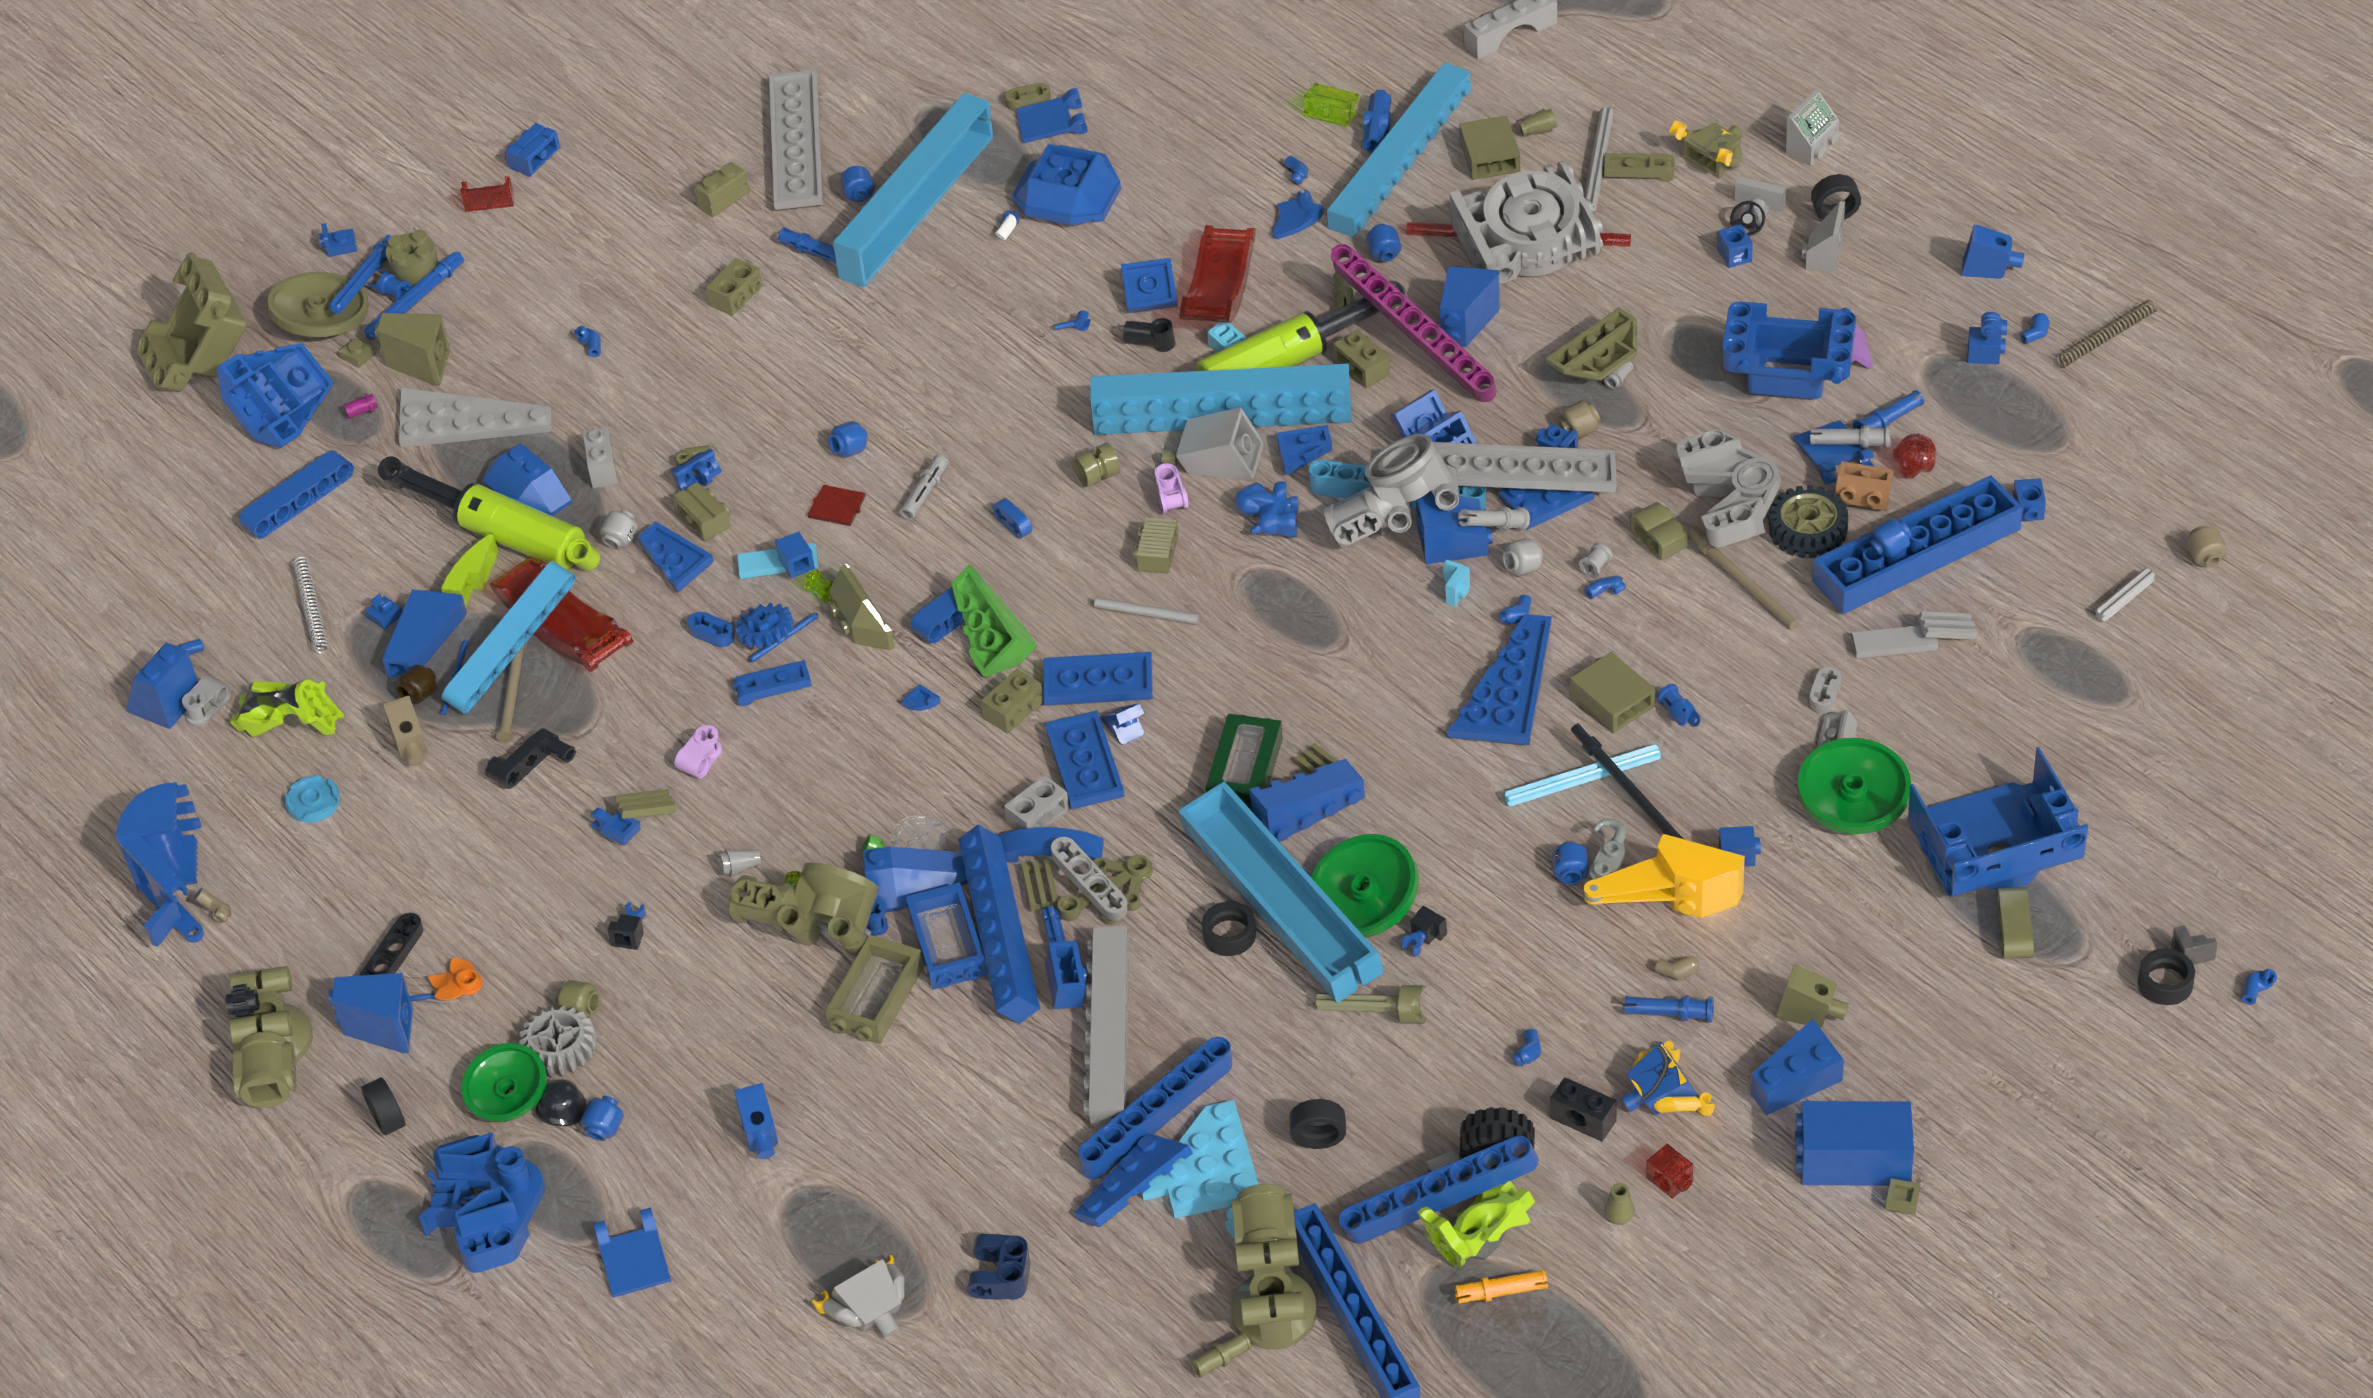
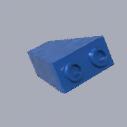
M412 589L382 658L387 677L398 678L400 674L416 664L424 666L466 616L467 611L462 595Z

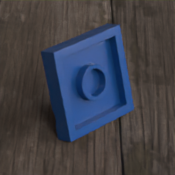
M1171 258L1121 264L1128 313L1178 306Z

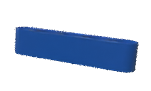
M334 450L326 452L246 507L239 516L240 525L257 538L268 536L346 482L353 474V464Z

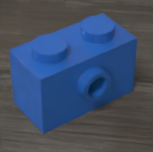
M1077 941L1051 942L1048 944L1045 966L1054 1009L1080 1008L1083 1005L1086 989V969L1081 964Z

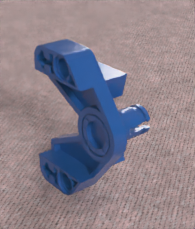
M493 1132L482 1136L473 1135L443 1144L433 1154L439 1179L468 1180L471 1188L489 1189L481 1192L455 1213L458 1226L454 1229L459 1250L464 1266L473 1273L509 1264L518 1258L530 1235L527 1225L545 1192L544 1178L538 1166L526 1160L522 1155V1150L518 1147L509 1146L504 1148L496 1144Z

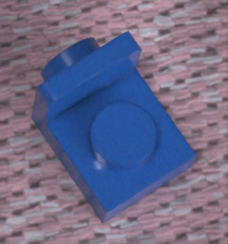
M321 224L322 233L318 234L321 248H326L328 257L357 252L353 228L329 233L327 224Z

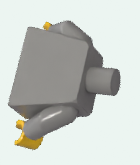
M887 1256L888 1263H885L883 1259L880 1261L877 1259L876 1263L834 1287L831 1295L833 1299L830 1298L827 1291H822L823 1301L817 1302L815 1299L812 1300L817 1313H827L850 1327H859L863 1332L877 1325L884 1338L893 1335L900 1328L892 1315L900 1310L905 1291V1278L894 1264L893 1256Z

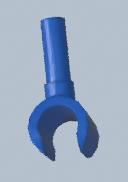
M1079 311L1076 319L1054 324L1055 330L1075 327L1080 331H1085L1088 329L1091 319H1087L1089 313L1087 311Z

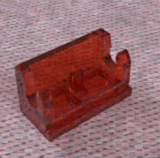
M505 176L506 183L504 185L490 187L484 186L468 189L467 182H461V196L465 212L513 207L514 190L510 176Z

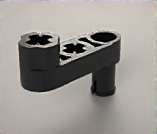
M542 728L526 740L507 759L501 756L491 758L485 770V775L500 785L511 789L545 759L548 754H553L564 762L569 763L574 758L576 750L575 747L559 740L558 735Z

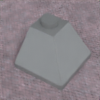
M1840 201L1812 231L1808 244H1803L1802 259H1806V270L1836 273L1843 242L1845 202Z

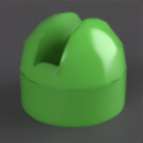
M869 834L864 842L862 855L863 850L884 848L883 840Z

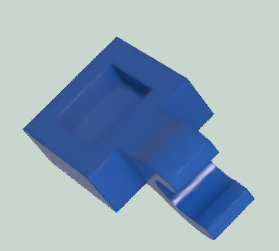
M596 808L591 813V817L596 819L591 824V827L597 831H602L603 836L624 846L641 830L640 821L634 818L622 819L618 811L614 815H610L605 810Z

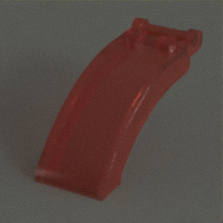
M1205 225L1204 234L1201 235L1192 282L1186 296L1182 297L1179 319L1231 323L1235 319L1242 302L1256 235L1255 228L1238 230L1214 228L1213 225ZM1213 238L1240 239L1245 241L1218 240Z
M530 556L490 583V587L510 610L546 567L544 561ZM568 591L533 634L553 651L585 666L589 672L597 669L599 663L622 647H628L634 643L631 634L627 630L618 627L614 618L591 608L570 591Z

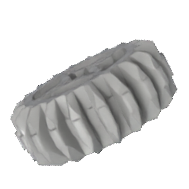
M564 1005L559 1010L552 1006L550 1011L544 1012L541 1009L539 1016L531 1015L530 1022L524 1023L523 1031L519 1035V1044L531 1048L540 1056L545 1065L546 1072L548 1071L551 1077L558 1072L564 1077L565 1071L571 1070L575 1073L576 1066L585 1067V1060L592 1059V1051L596 1050L597 1035L592 1021H590V1018H587L584 1012L576 1013L574 1007L567 1011Z

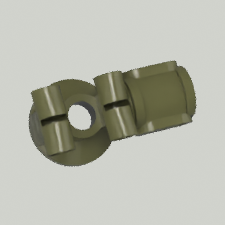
M811 862L803 865L797 886L791 884L778 886L759 882L753 876L742 875L731 889L729 911L734 921L741 923L754 921L773 925L776 930L788 932L803 945H812L818 941L821 933L820 927L817 925L818 921L828 924L827 930L829 935L851 955L857 956L869 937L865 931L879 887L871 880L849 870L828 864ZM749 890L748 896L746 895L744 898L740 896L742 892Z
M289 966L230 974L231 991H233L234 985L247 983V987H250V990L256 989L259 995L260 1009L252 1013V1016L230 1019V1033L234 1049L233 1085L237 1098H242L250 1106L258 1108H270L280 1105L289 1097V1091L296 1090V1062L308 1051L313 1039V1029L308 1016L300 1008L286 1004L282 992L292 991V978Z
M1257 1184L1243 1189L1237 1195L1236 1200H1231L1238 1272L1254 1271V1275L1240 1285L1233 1297L1231 1307L1232 1318L1238 1333L1244 1332L1252 1345L1264 1349H1282L1298 1343L1311 1331L1317 1316L1315 1295L1308 1283L1298 1275L1285 1271V1267L1299 1265L1292 1193L1287 1194L1285 1189L1277 1185Z

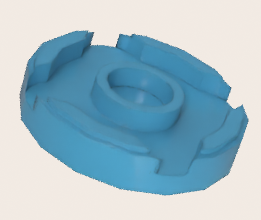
M316 775L304 777L296 781L290 787L291 790L288 792V795L287 793L285 795L287 812L293 819L306 823L322 821L331 816L337 810L340 803V793L334 781L327 778L328 780L322 779L321 776Z

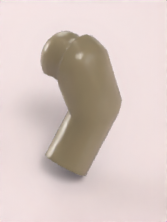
M1687 956L1672 963L1660 958L1656 964L1655 972L1676 980H1683L1697 972L1699 960L1694 956Z

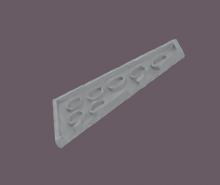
M401 387L399 443L401 448L553 432V412L551 406Z

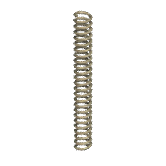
M2146 300L2100 328V330L2077 342V344L2070 346V348L2058 354L2057 360L2059 365L2066 368V365H2070L2074 360L2077 361L2078 358L2080 359L2082 356H2085V353L2088 354L2089 351H2093L2097 346L2100 347L2104 342H2108V339L2111 340L2112 337L2123 333V330H2127V328L2134 326L2135 323L2137 324L2138 321L2145 319L2146 316L2148 317L2150 314L2157 312V305L2152 300ZM2147 302H2151L2155 306V310L2153 309L2151 304ZM2090 339L2093 341L2095 347H2093V345L2091 344ZM2060 356H2061V359H2062V361H2063V363H2064V366L2061 364V362H2060V360H2059V357H2060Z

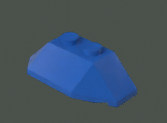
M522 443L508 449L489 462L483 478V484L489 489L551 516L572 504L570 496L552 468Z

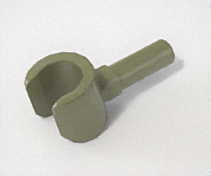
M1164 450L1161 456V464L1169 463L1177 466V451Z

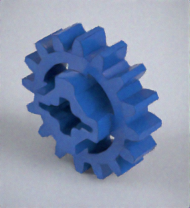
M769 603L767 607L759 604L755 610L750 608L749 614H741L742 620L736 621L737 627L735 628L742 645L747 643L748 648L756 645L757 649H760L762 645L771 647L774 642L781 643V637L788 638V631H793L794 629L792 625L794 620L788 607L783 608L780 603L773 607L772 603Z

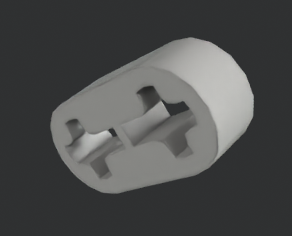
M1824 667L1818 671L1809 697V706L1812 711L1825 714L1833 709L1841 688L1842 675L1838 669ZM1831 679L1829 685H1825V682ZM1822 695L1826 696L1823 702L1820 701Z

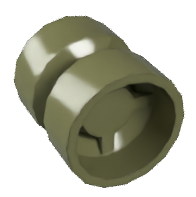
M1107 442L1092 448V453L1085 451L1074 456L1072 459L1076 475L1085 487L1100 482L1101 477L1107 479L1120 473L1119 460L1113 448Z

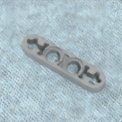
M1059 837L1055 839L1051 844V858L1107 919L1112 921L1123 919L1128 912L1125 895L1071 838ZM1059 849L1068 850L1069 856L1063 851L1059 853ZM1077 865H1084L1088 868V871L1078 874L1073 871V868ZM1095 883H1100L1105 886V889L1102 892H1093L1090 887ZM1110 902H1111L1114 906H1118V905L1120 904V908H1119V909H1117L1116 907L1110 908Z

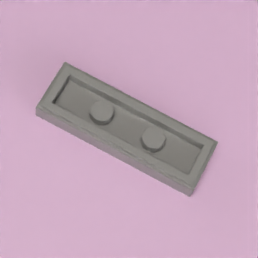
M1921 625L1852 632L1856 659L1938 650L1937 638L1925 637Z

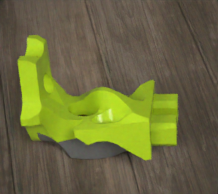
M1509 1181L1478 1194L1475 1201L1469 1207L1456 1214L1457 1221L1453 1227L1448 1220L1438 1216L1428 1207L1421 1208L1417 1213L1427 1230L1424 1234L1425 1237L1450 1264L1456 1268H1461L1471 1258L1486 1259L1503 1240L1507 1229L1528 1224L1530 1218L1526 1211L1535 1201L1528 1190L1522 1187L1517 1191L1514 1184ZM1478 1229L1475 1233L1466 1235L1467 1232Z

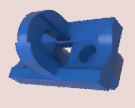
M708 449L703 453L699 452L692 456V459L682 466L674 467L671 472L679 490L682 491L696 482L707 486L713 482L711 478L721 473L722 470L716 461L714 450ZM692 469H694V470H696V471H698V472H700V473H699L698 475L694 476V473H693Z

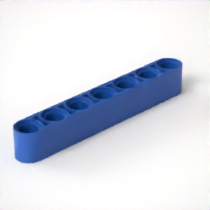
M1224 1037L1209 1039L1085 1141L1078 1151L1082 1175L1092 1180L1104 1176L1134 1148L1146 1133H1156L1227 1074L1233 1065L1230 1042Z
M1512 1137L1347 1207L1340 1213L1339 1224L1351 1242L1357 1244L1364 1243L1419 1220L1420 1217L1417 1212L1421 1208L1428 1207L1435 1213L1530 1173L1538 1165V1155L1526 1137ZM1526 1152L1522 1157H1518L1521 1153ZM1498 1164L1495 1168L1490 1169L1491 1166ZM1466 1176H1470L1467 1180L1462 1181ZM1443 1187L1440 1191L1435 1192L1438 1188ZM1415 1199L1412 1203L1407 1204L1410 1200ZM1387 1211L1384 1215L1379 1216L1382 1212ZM1360 1222L1356 1227H1352L1354 1224Z

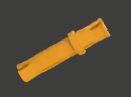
M1542 1269L1540 1271L1490 1280L1484 1277L1479 1282L1454 1285V1290L1457 1291L1455 1297L1459 1305L1483 1299L1485 1302H1489L1494 1297L1547 1289L1548 1284L1545 1283L1547 1277L1545 1270Z

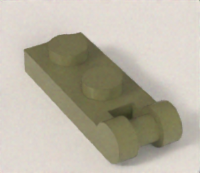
M1605 153L1604 177L1660 178L1662 181H1671L1674 178L1673 167L1675 159L1670 154Z

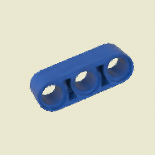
M951 587L918 611L911 620V629L930 643L938 642L964 623L962 612L958 611L953 588Z

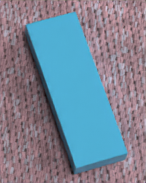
M816 543L808 544L812 550L814 566L819 568ZM777 549L737 554L740 579L787 573L778 559Z

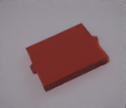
M823 485L817 497L813 498V505L808 512V518L851 526L857 513L861 512L860 507L866 494Z

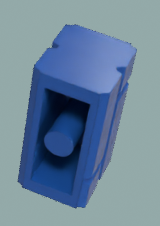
M535 123L528 130L523 131L521 137L514 144H510L507 147L505 155L508 167L530 177L560 148L558 134L553 129L545 128L543 125Z

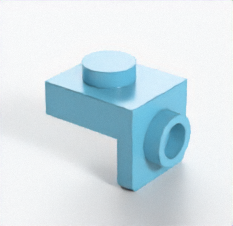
M1446 560L1443 564L1444 580L1447 582L1445 585L1446 604L1456 607L1461 598H1465L1469 592L1470 567Z

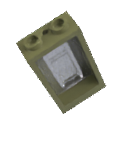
M869 935L825 1010L829 1029L837 1033L856 1036L863 1041L881 1044L924 968L921 950Z

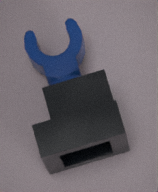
M628 902L625 905L626 915L621 914L618 922L611 921L609 924L610 944L614 947L638 950L644 934L642 919L646 915L644 904H641L639 910L632 911L631 902Z
M1423 905L1411 919V935H1407L1401 940L1402 950H1405L1407 946L1415 945L1412 948L1413 956H1418L1423 943L1429 945L1435 938L1441 941L1447 935L1446 918Z

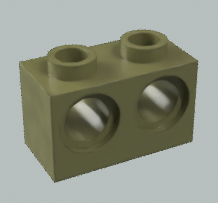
M735 258L706 287L709 306L733 316L761 289L760 269Z

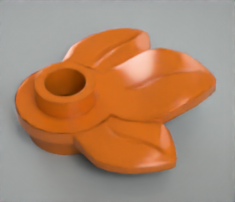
M460 958L451 959L450 972L429 976L430 984L437 990L434 996L439 1000L448 1001L456 999L461 995H472L477 993L483 986L482 977L474 970L473 964Z

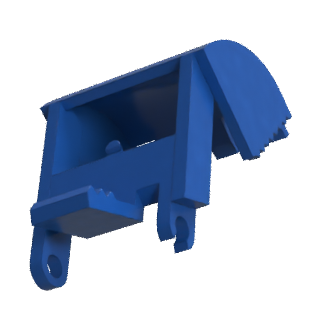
M177 782L156 785L138 794L123 811L116 830L117 841L138 891L158 910L153 912L152 917H148L149 922L144 923L151 944L156 947L161 944L173 927L191 943L200 941L204 936L202 926L178 902L176 895H173L175 891L182 890L183 894L188 896V890L185 885L198 884L196 879L198 876L196 873L198 841L194 834L184 836L183 831L202 828L199 817L178 820L177 815L195 812V806L193 801L177 803L176 800L178 798L189 795L187 785H178ZM198 930L195 935H189L191 931Z

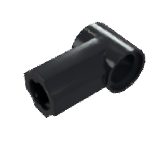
M1159 318L1152 323L1126 321L1124 325V342L1153 345L1160 352L1170 351L1176 344L1173 325L1169 319Z

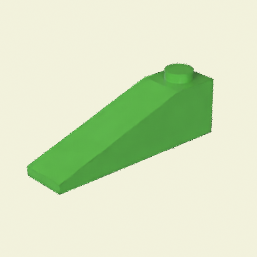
M968 564L951 584L958 611L962 612L965 623L963 627L964 634L969 638L971 646L969 648L970 657L984 677H988L1021 664L1037 647V644L1025 626L979 573Z

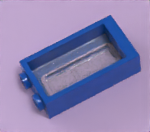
M960 882L905 896L908 914L922 953L932 990L987 976L985 958Z

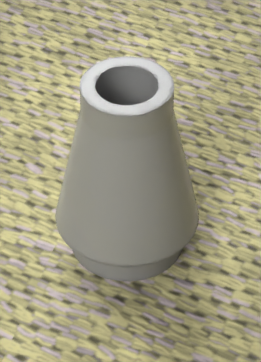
M725 849L724 853L718 854L720 871L722 875H729L731 877L761 865L759 850Z

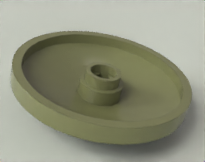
M328 272L302 273L280 281L271 289L267 299L268 313L271 320L277 326L290 333L308 337L335 336L356 328L365 320L369 309L368 295L362 287L340 314L332 313L329 310V303L350 278Z

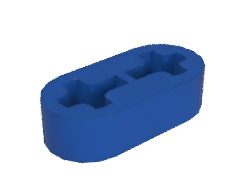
M1003 498L992 505L996 518L1017 538L1021 539L1032 532V525L1027 516L1007 498Z
M696 612L688 618L689 632L693 637L717 647H726L733 643L735 639L732 624L706 612Z

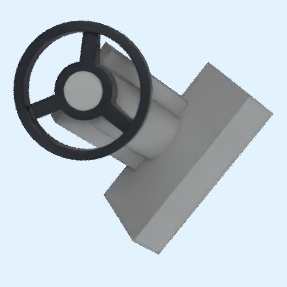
M1738 176L1735 182V201L1740 203L1731 212V226L1743 224L1748 228L1754 227L1756 230L1747 233L1748 236H1753L1760 232L1770 210L1783 211L1786 187ZM1743 206L1737 220L1733 221L1735 212Z

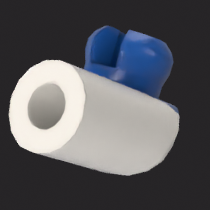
M1007 210L1003 213L1002 220L1004 222L995 233L997 237L1004 241L1019 223L1020 217L1015 211Z

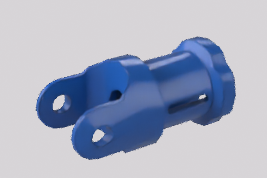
M378 268L376 270L382 274L375 285L367 282L370 288L384 295L390 294L394 296L395 300L400 299L412 288L410 282L406 280L400 281L396 279L395 275Z
M1668 684L1660 689L1656 696L1659 704L1665 705L1673 721H1676L1680 726H1684L1687 721L1694 727L1700 724L1699 714L1691 702L1679 694L1676 684Z

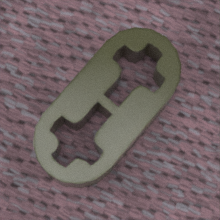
M1035 83L1012 88L1005 94L1006 106L1008 109L1016 111V108L1051 100L1050 87L1045 83Z

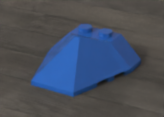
M303 343L278 347L275 350L266 352L263 350L256 351L254 354L249 355L238 354L217 367L221 399L254 440L278 448L284 447L300 436L303 428L313 416L314 411L334 384Z

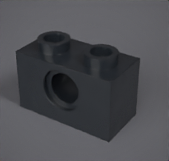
M1564 1077L1550 1097V1119L1603 1142L1617 1121V1100Z

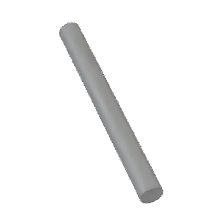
M1096 597L1094 602L1095 608L1196 625L1200 617L1199 614L1099 597Z

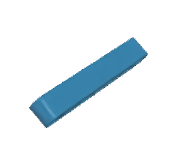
M1328 460L1313 461L1309 465L1310 490L1318 495L1347 498L1371 485L1365 475L1367 466ZM1458 486L1459 496L1479 499L1481 510L1486 509V487ZM1416 500L1411 501V508H1416Z
M554 561L548 563L450 681L442 694V700L463 714H467L568 593L575 582V574Z

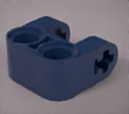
M980 1234L975 1237L973 1255L982 1261L998 1262L997 1272L975 1271L971 1273L967 1286L968 1294L979 1299L1015 1300L1021 1298L1027 1290L1030 1270V1257L1026 1240L1021 1236L1002 1234Z

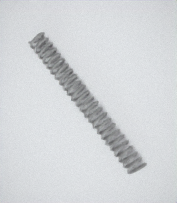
M298 557L294 560L293 566L313 650L317 653H324L329 649L323 627L318 599L316 598L317 595L309 562L306 557ZM324 648H326V650H324V651H318V650H316V649H324Z

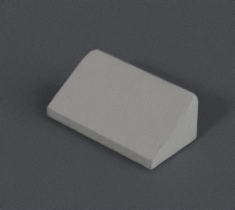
M1849 710L1824 715L1817 748L1833 740L1855 738L1858 724Z

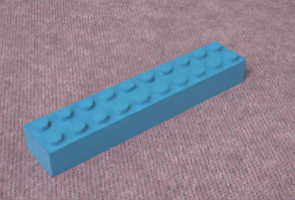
M963 93L953 103L947 113L940 118L933 129L928 131L926 137L919 145L915 146L912 153L901 162L898 169L888 177L884 185L875 192L870 201L861 208L856 217L848 223L842 233L836 236L833 248L839 279L865 287L993 139L992 122L989 121L991 118L989 101Z
M1349 364L1091 376L1090 381L1094 435L1183 431L1187 419L1240 407L1254 427L1352 422Z
M1225 781L1178 810L1185 832L1336 1003L1357 991V984L1360 983L1362 986H1365L1384 973L1378 951Z

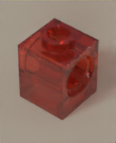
M1667 1143L1646 1160V1178L1673 1199L1680 1192L1687 1191L1692 1185L1693 1163Z

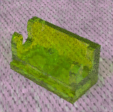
M1314 83L1304 95L1303 116L1348 127L1357 114L1358 110H1355L1354 106L1359 101V94Z

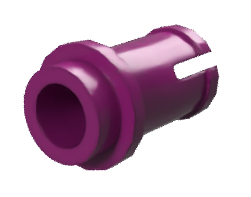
M367 393L362 398L344 403L349 419L370 410L374 412L373 409L378 408L373 394L367 395Z

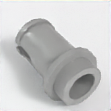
M1629 360L1605 377V384L1611 389L1620 388L1624 383V379L1633 371L1634 365Z

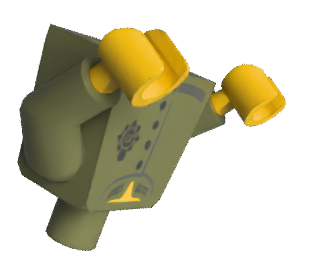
M1673 121L1669 133L1675 134L1678 140L1684 141V159L1718 179L1730 167H1739L1742 157V150L1740 148L1742 131L1738 126L1733 125L1727 130L1716 123H1712L1703 129L1691 131L1687 129L1684 123Z

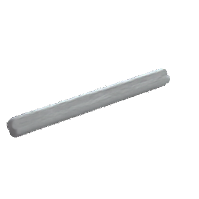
M1603 107L1600 110L1584 195L1585 200H1590L1593 212L1596 211L1605 164V153H1607L1613 120V109L1610 107Z

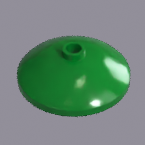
M518 1043L495 1045L480 1053L467 1067L461 1084L463 1100L468 1109L482 1120L500 1123L517 1119L529 1112L540 1100L547 1082L546 1068L540 1056L525 1045Z

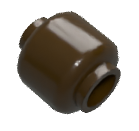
M416 664L398 676L397 694L400 698L409 696L412 704H419L436 691V675L430 668Z

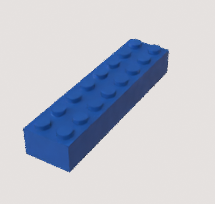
M1990 475L1899 518L1907 525L1912 537L1910 538V546L1895 557L1888 558L1883 554L1878 556L1870 545V542L1873 541L1870 532L1813 559L1812 582L1842 614H1845L2021 530L2023 507Z

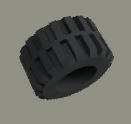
M1502 1107L1486 1108V1110L1479 1109L1475 1111V1114L1466 1116V1120H1463L1461 1123L1459 1157L1463 1159L1515 1136L1526 1137L1534 1148L1535 1127H1533L1532 1121L1528 1120L1526 1115L1518 1114V1111L1513 1109L1507 1110ZM1526 1152L1521 1153L1518 1157H1522ZM1498 1164L1491 1166L1490 1169L1495 1168Z

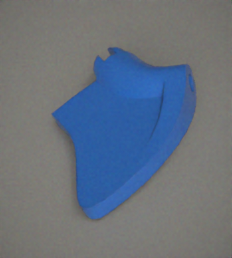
M1304 189V193H1301L1300 190L1297 193L1296 199L1278 204L1280 214L1272 233L1274 239L1298 233L1310 227L1322 217L1324 207L1313 202V198L1308 190Z

